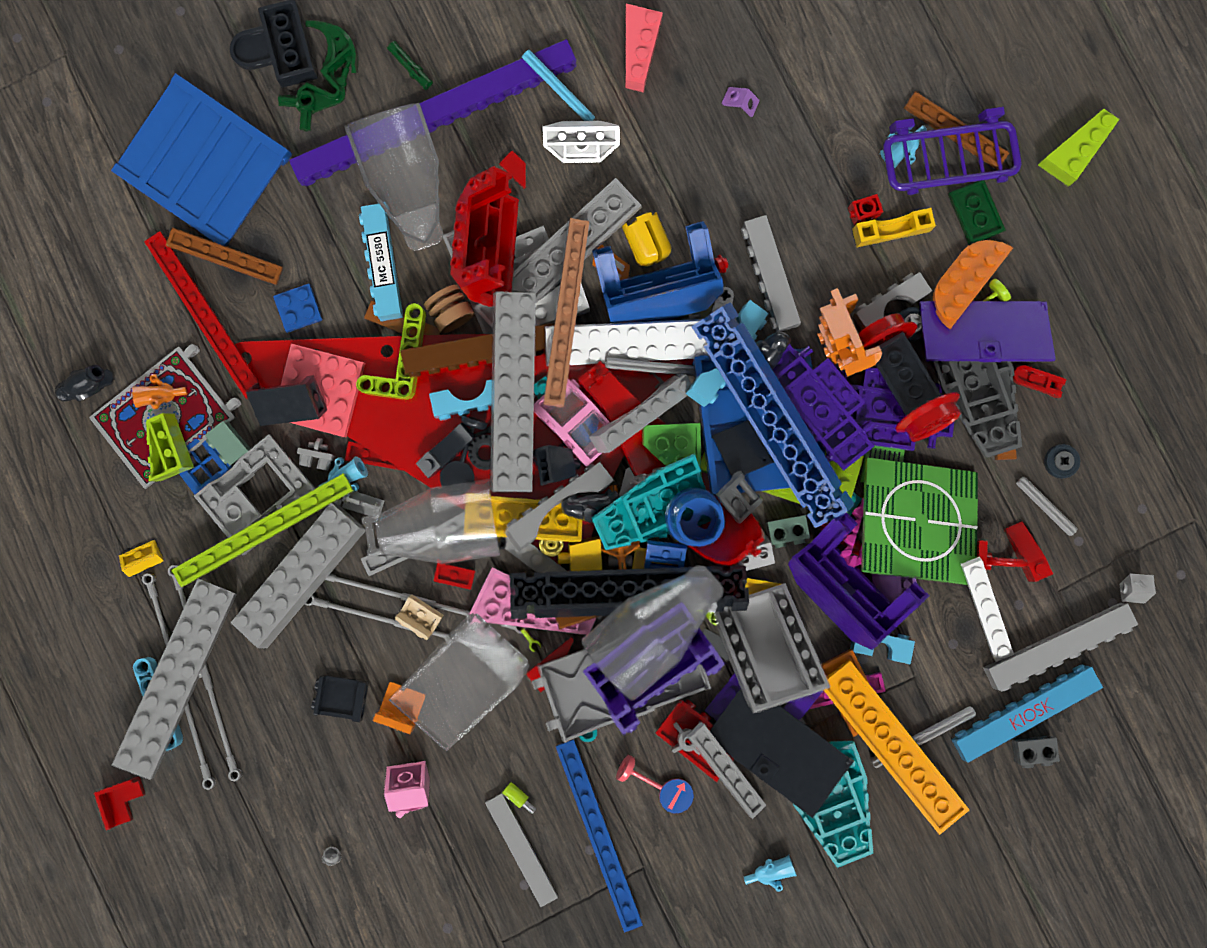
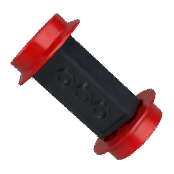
M896 313L873 322L863 329L858 336L864 350L877 346L880 347L882 355L875 365L906 416L897 424L895 430L898 433L906 432L911 441L916 442L938 433L959 418L961 412L956 402L959 400L960 395L958 392L941 395L908 341L917 329L916 323L905 322L902 315Z

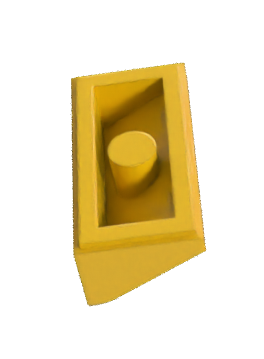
M155 540L119 555L121 570L129 577L163 562V557Z

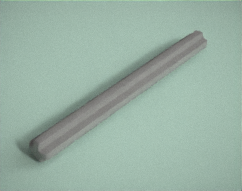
M969 706L917 733L912 738L920 746L975 717L976 712ZM876 756L871 758L875 768L883 765Z

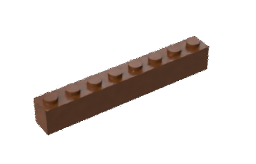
M555 323L535 326V355L536 351L543 350V353H545V326H555ZM493 334L400 350L404 375H409L410 378L421 376V372L426 371L429 374L440 373V369L448 368V371L460 369L459 365L467 364V367L478 366L481 361H486L487 364L492 363Z

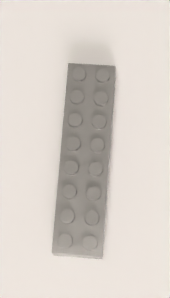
M330 503L232 620L231 624L257 648H268L364 534L366 529L341 506Z

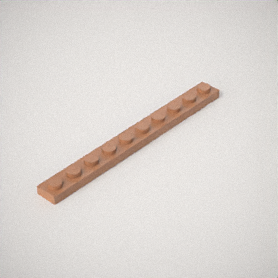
M570 218L544 405L563 408L565 402L589 221Z

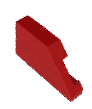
M511 151L499 163V166L504 171L513 174L512 178L525 189L526 163Z

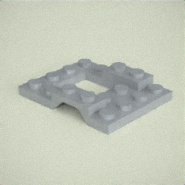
M269 434L240 457L229 471L220 478L210 482L195 494L194 497L229 538L313 491L315 488L272 435ZM268 463L289 488L290 492L261 515L239 487L252 478L257 470ZM250 550L244 552L242 555H246Z

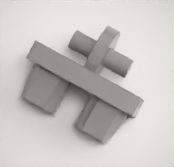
M317 438L315 443L309 442L308 447L314 448V451L298 448L297 454H300L299 465L311 467L314 457L319 458L317 469L328 471L331 461H335L336 458L332 454L321 452V450H328V445L323 444L322 438Z

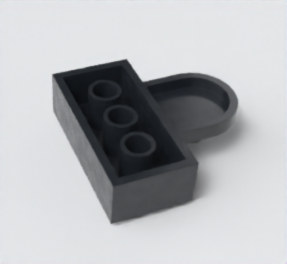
M287 0L258 8L262 26L239 32L230 43L231 57L239 67L246 70H255L273 65L276 80L282 88L318 79L301 10L296 0Z

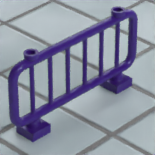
M1004 107L985 109L978 115L979 122L987 123L909 133V131L915 126L914 119L895 121L889 126L890 134L897 133V135L888 137L883 145L890 185L897 191H907V195H914L919 193L918 189L995 178L997 183L1008 181V177L1016 175L1020 171L1021 156L1015 127L1008 121H998L999 118L1005 115ZM996 129H1006L1009 133L1014 166L1011 169H1002ZM992 130L998 171L985 172L979 131ZM974 132L981 173L967 175L960 134ZM942 136H957L963 171L962 176L949 177ZM939 137L945 178L931 180L925 139ZM921 139L927 180L913 182L906 141ZM903 142L909 183H899L896 180L891 151L893 143Z

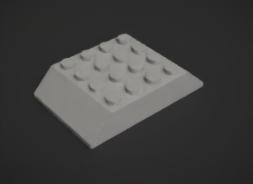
M785 583L750 594L747 611H731V607H724L723 612H713L731 665L745 700L753 713L830 688Z

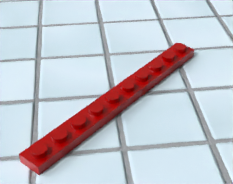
M159 231L144 242L236 385L244 397L248 399L246 391L255 383H259L260 388H263L173 248L166 246L167 239L164 234Z

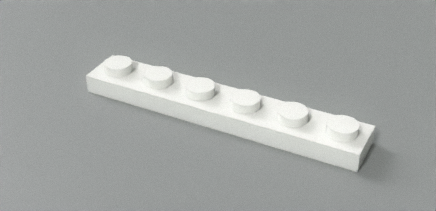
M977 557L962 563L961 567L993 659L997 662L1014 655L982 559Z

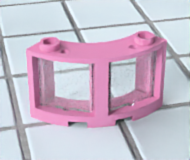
M568 379L563 408L544 405V394L534 403V412L563 440V443L573 451L575 457L588 467L602 454L598 453L589 436L610 422L579 390L581 388L574 379L571 381Z

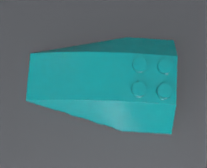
M694 454L657 470L592 517L605 550L631 545V542L640 541V543L646 542L654 537H659L660 539L670 534L665 522V512L670 500L677 493L688 488L706 490L700 475L701 470ZM686 507L681 519L689 521L693 510ZM701 515L697 525L701 526L711 521V518Z
M854 741L829 742L847 757L854 760V762L815 816L811 818L793 804L837 868L873 854L867 776Z

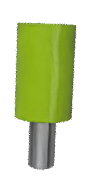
M510 782L503 790L502 794L518 808L523 806L531 814L534 813L536 808L527 801L529 797L515 784Z

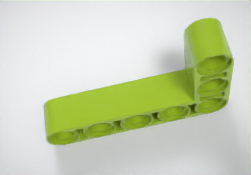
M410 304L406 308L400 350L410 347H422L426 312L419 304ZM419 309V317L412 318V312ZM416 328L418 331L417 335L410 337V330ZM399 353L396 379L362 375L357 379L356 386L360 392L368 395L408 400L415 395L417 377L410 378L409 375H404L401 355ZM370 380V388L364 390L363 383ZM385 383L390 384V389L387 392L382 391V386ZM408 385L409 392L406 395H402L401 388Z

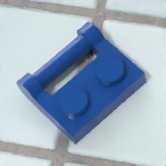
M648 540L644 569L684 568L687 545ZM651 562L677 564V566H674V565H665V564H656V563H651Z

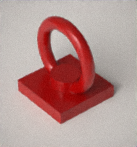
M977 541V557L982 559L985 570H991L992 566H1028V561L1024 559L992 557V553L987 552L988 541Z

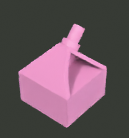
M426 761L388 766L386 769L384 795L389 812H396L395 814L398 818H402L405 813L428 806L430 778Z

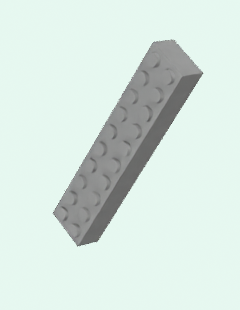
M493 293L491 491L532 492L536 293Z
M197 579L112 766L149 780L154 778L237 594Z

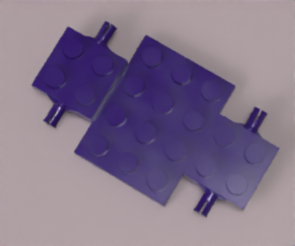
M789 344L773 372L815 441H819L824 447L827 454L825 457L828 462L834 461L844 471L874 447L866 433L875 425L874 423L871 424L872 421L869 420L861 427L851 417L865 402L829 358L812 370L804 358L811 354L813 350L807 346L799 353Z
M877 368L865 369L862 386L850 384L865 402L851 417L861 427L869 420L872 421L871 424L874 423L875 427L866 433L874 446L914 451L915 442L911 441L906 432L898 433L895 430L897 424L906 416ZM840 371V373L847 380L846 372ZM935 383V385H936V387L938 388L939 392L942 393V389H941L940 384H939V383ZM954 422L930 436L927 448H936L937 437H953Z

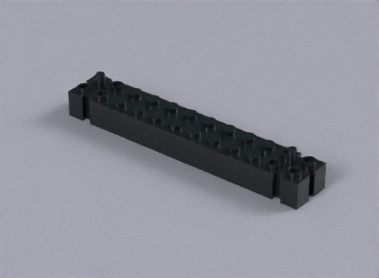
M722 566L534 572V577H526V573H510L511 619H525L527 614H535V618L665 614L681 602L689 613L723 612L724 607H731V611H747L750 601L748 587H745L747 582L746 566H730L729 571H723Z

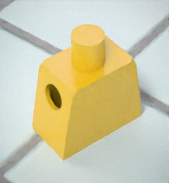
M595 536L583 539L581 542L568 543V552L557 555L558 564H569L570 571L602 570L600 538Z

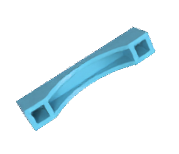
M749 300L735 319L738 324L744 323L755 341L757 338L755 333L766 324L765 318L768 313ZM715 368L709 372L701 373L695 378L685 394L705 407L707 404L715 402L718 397L717 391L719 388L723 389L726 382L718 369Z

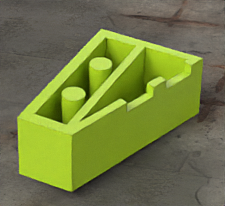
M161 413L147 419V445H149L150 450L148 463H150L151 472L149 482L163 481L194 468L175 414Z

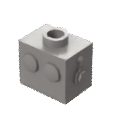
M1129 574L1120 583L1122 602L1146 603L1156 594L1154 576Z

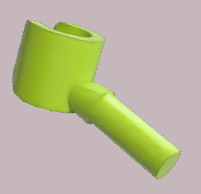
M525 628L520 630L530 643L529 648L531 651L535 652L532 648V643L534 642L538 643L541 648V643L538 640H534Z

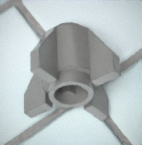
M675 722L673 725L678 730L679 735L678 744L671 749L672 752L676 753L682 749L685 751L694 750L700 755L692 743H685V740L688 738L687 735L692 730H682L678 723Z

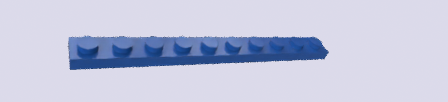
M572 739L556 745L558 755L624 933L643 926L575 740Z

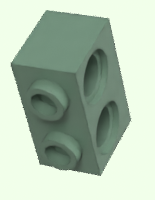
M806 515L765 523L771 545H775V548L787 546L786 542L792 541L794 545L805 543V539L810 538ZM795 525L800 526L802 529V533L799 536L793 533ZM777 528L783 532V537L779 540L774 537V531Z

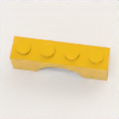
M932 208L913 211L905 216L891 220H871L857 223L852 230L856 247L927 233L936 225Z

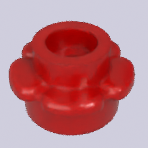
M718 255L717 258H714L715 265L719 273H725L728 268V261L725 257L722 258L721 255Z

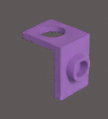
M729 87L722 104L724 106L741 107L750 117H753L760 100L747 88ZM750 99L753 101L751 109L748 108V101Z

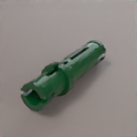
M392 41L387 46V50L409 72V76L412 79H415L424 90L429 89L433 81L423 72V68L417 65L396 41ZM399 54H401L407 60L408 63H406ZM412 68H414L421 77H419Z

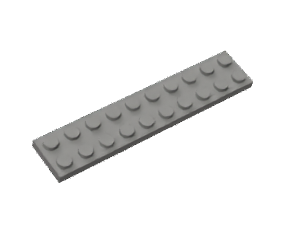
M616 178L573 217V219L589 221L584 260L642 208V205ZM569 221L513 272L512 292L536 293L537 303L561 282ZM479 303L474 309L493 329V307Z

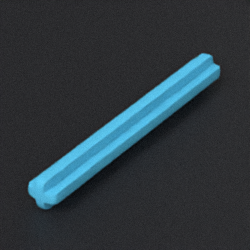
M527 50L522 55V58L584 121H593L595 119V116L530 50Z

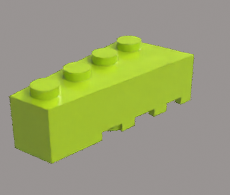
M1103 109L1040 162L1038 166L1067 186H1070L1081 175L1120 119Z

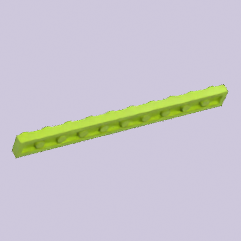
M341 474L171 571L180 587H184L354 490L346 475Z

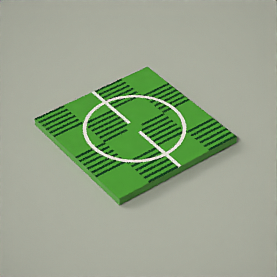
M866 458L861 572L968 585L961 564L977 558L978 472Z

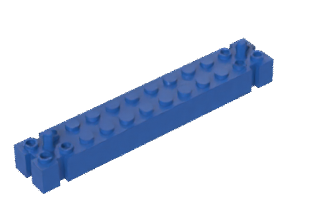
M730 302L691 327L699 340L704 338L707 342L704 348L801 506L809 508L810 512L807 515L814 527L817 528L828 522L833 516L836 518L848 512L854 503L847 491L841 492L839 489L842 484L746 326L744 323L738 324L735 318L739 315Z

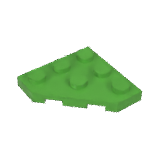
M700 423L646 425L642 428V445L664 466L694 454L701 470Z

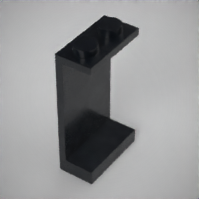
M314 375L307 376L300 384L260 388L259 383H255L246 391L247 398L251 403L260 426L316 420L327 411Z

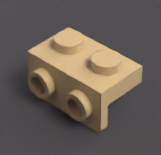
M411 594L395 617V620L403 627H407L415 632L418 637L428 640L444 615Z

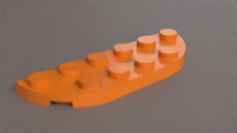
M984 240L969 245L960 253L941 277L933 293V301L936 307L935 312L947 328L951 329L1009 255L1013 247L999 241Z

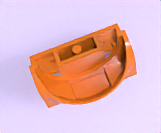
M837 288L831 291L833 298L830 299L831 304L820 308L822 316H819L821 324L818 325L820 333L817 335L820 343H825L826 345L823 349L827 359L831 358L833 364L838 363L840 370H845L846 375L850 376L874 366L880 360L882 352L879 346L864 350L850 317L851 312L856 307L858 297L854 294L842 299Z

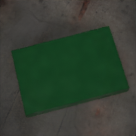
M985 180L977 181L948 193L969 245L1006 231Z

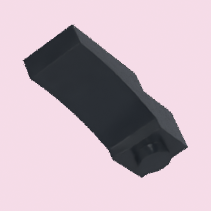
M459 424L440 443L428 451L416 465L427 478L436 475L475 438L474 434L465 424Z

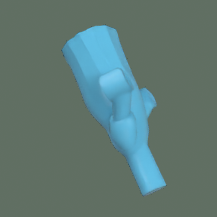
M921 126L915 132L927 131V129ZM919 140L906 141L908 153L910 152V164L916 159L915 152L919 147ZM896 142L891 145L894 168L905 157L903 142ZM881 150V157L885 161L884 151Z
M355 456L350 462L339 469L340 465L344 464L343 458L339 457L334 461L335 466L329 472L328 481L323 484L341 474H345L350 483L367 477L368 471L358 456ZM357 483L351 485L354 490L353 492L359 489Z
M788 855L776 861L767 859L764 866H759L755 873L743 878L745 884L759 881L765 885H771L776 891L780 892L783 890V886L779 879L797 876L791 857Z

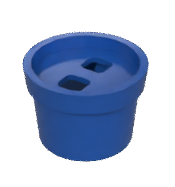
M688 488L680 491L670 500L665 512V522L669 533L678 542L688 546H705L717 540L724 528V514L720 502L712 493L701 488ZM686 507L693 510L689 521L681 519ZM701 515L711 518L707 529L697 525Z

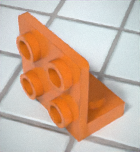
M390 682L380 710L375 714L373 721L411 734L415 728L426 694Z

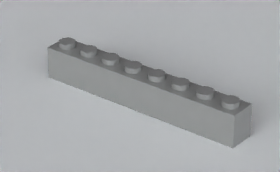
M1119 603L1027 646L1010 657L983 667L992 688L1003 692L1010 689L1011 685L1016 682L1023 683L1029 680V676L1033 674L1040 675L1046 672V668L1050 666L1056 667L1063 664V660L1067 658L1073 659L1080 656V652L1086 649L1089 651L1097 648L1098 644L1103 641L1109 642L1116 638L1115 635L1131 632L1133 630L1132 627L1137 626L1138 623L1128 603Z

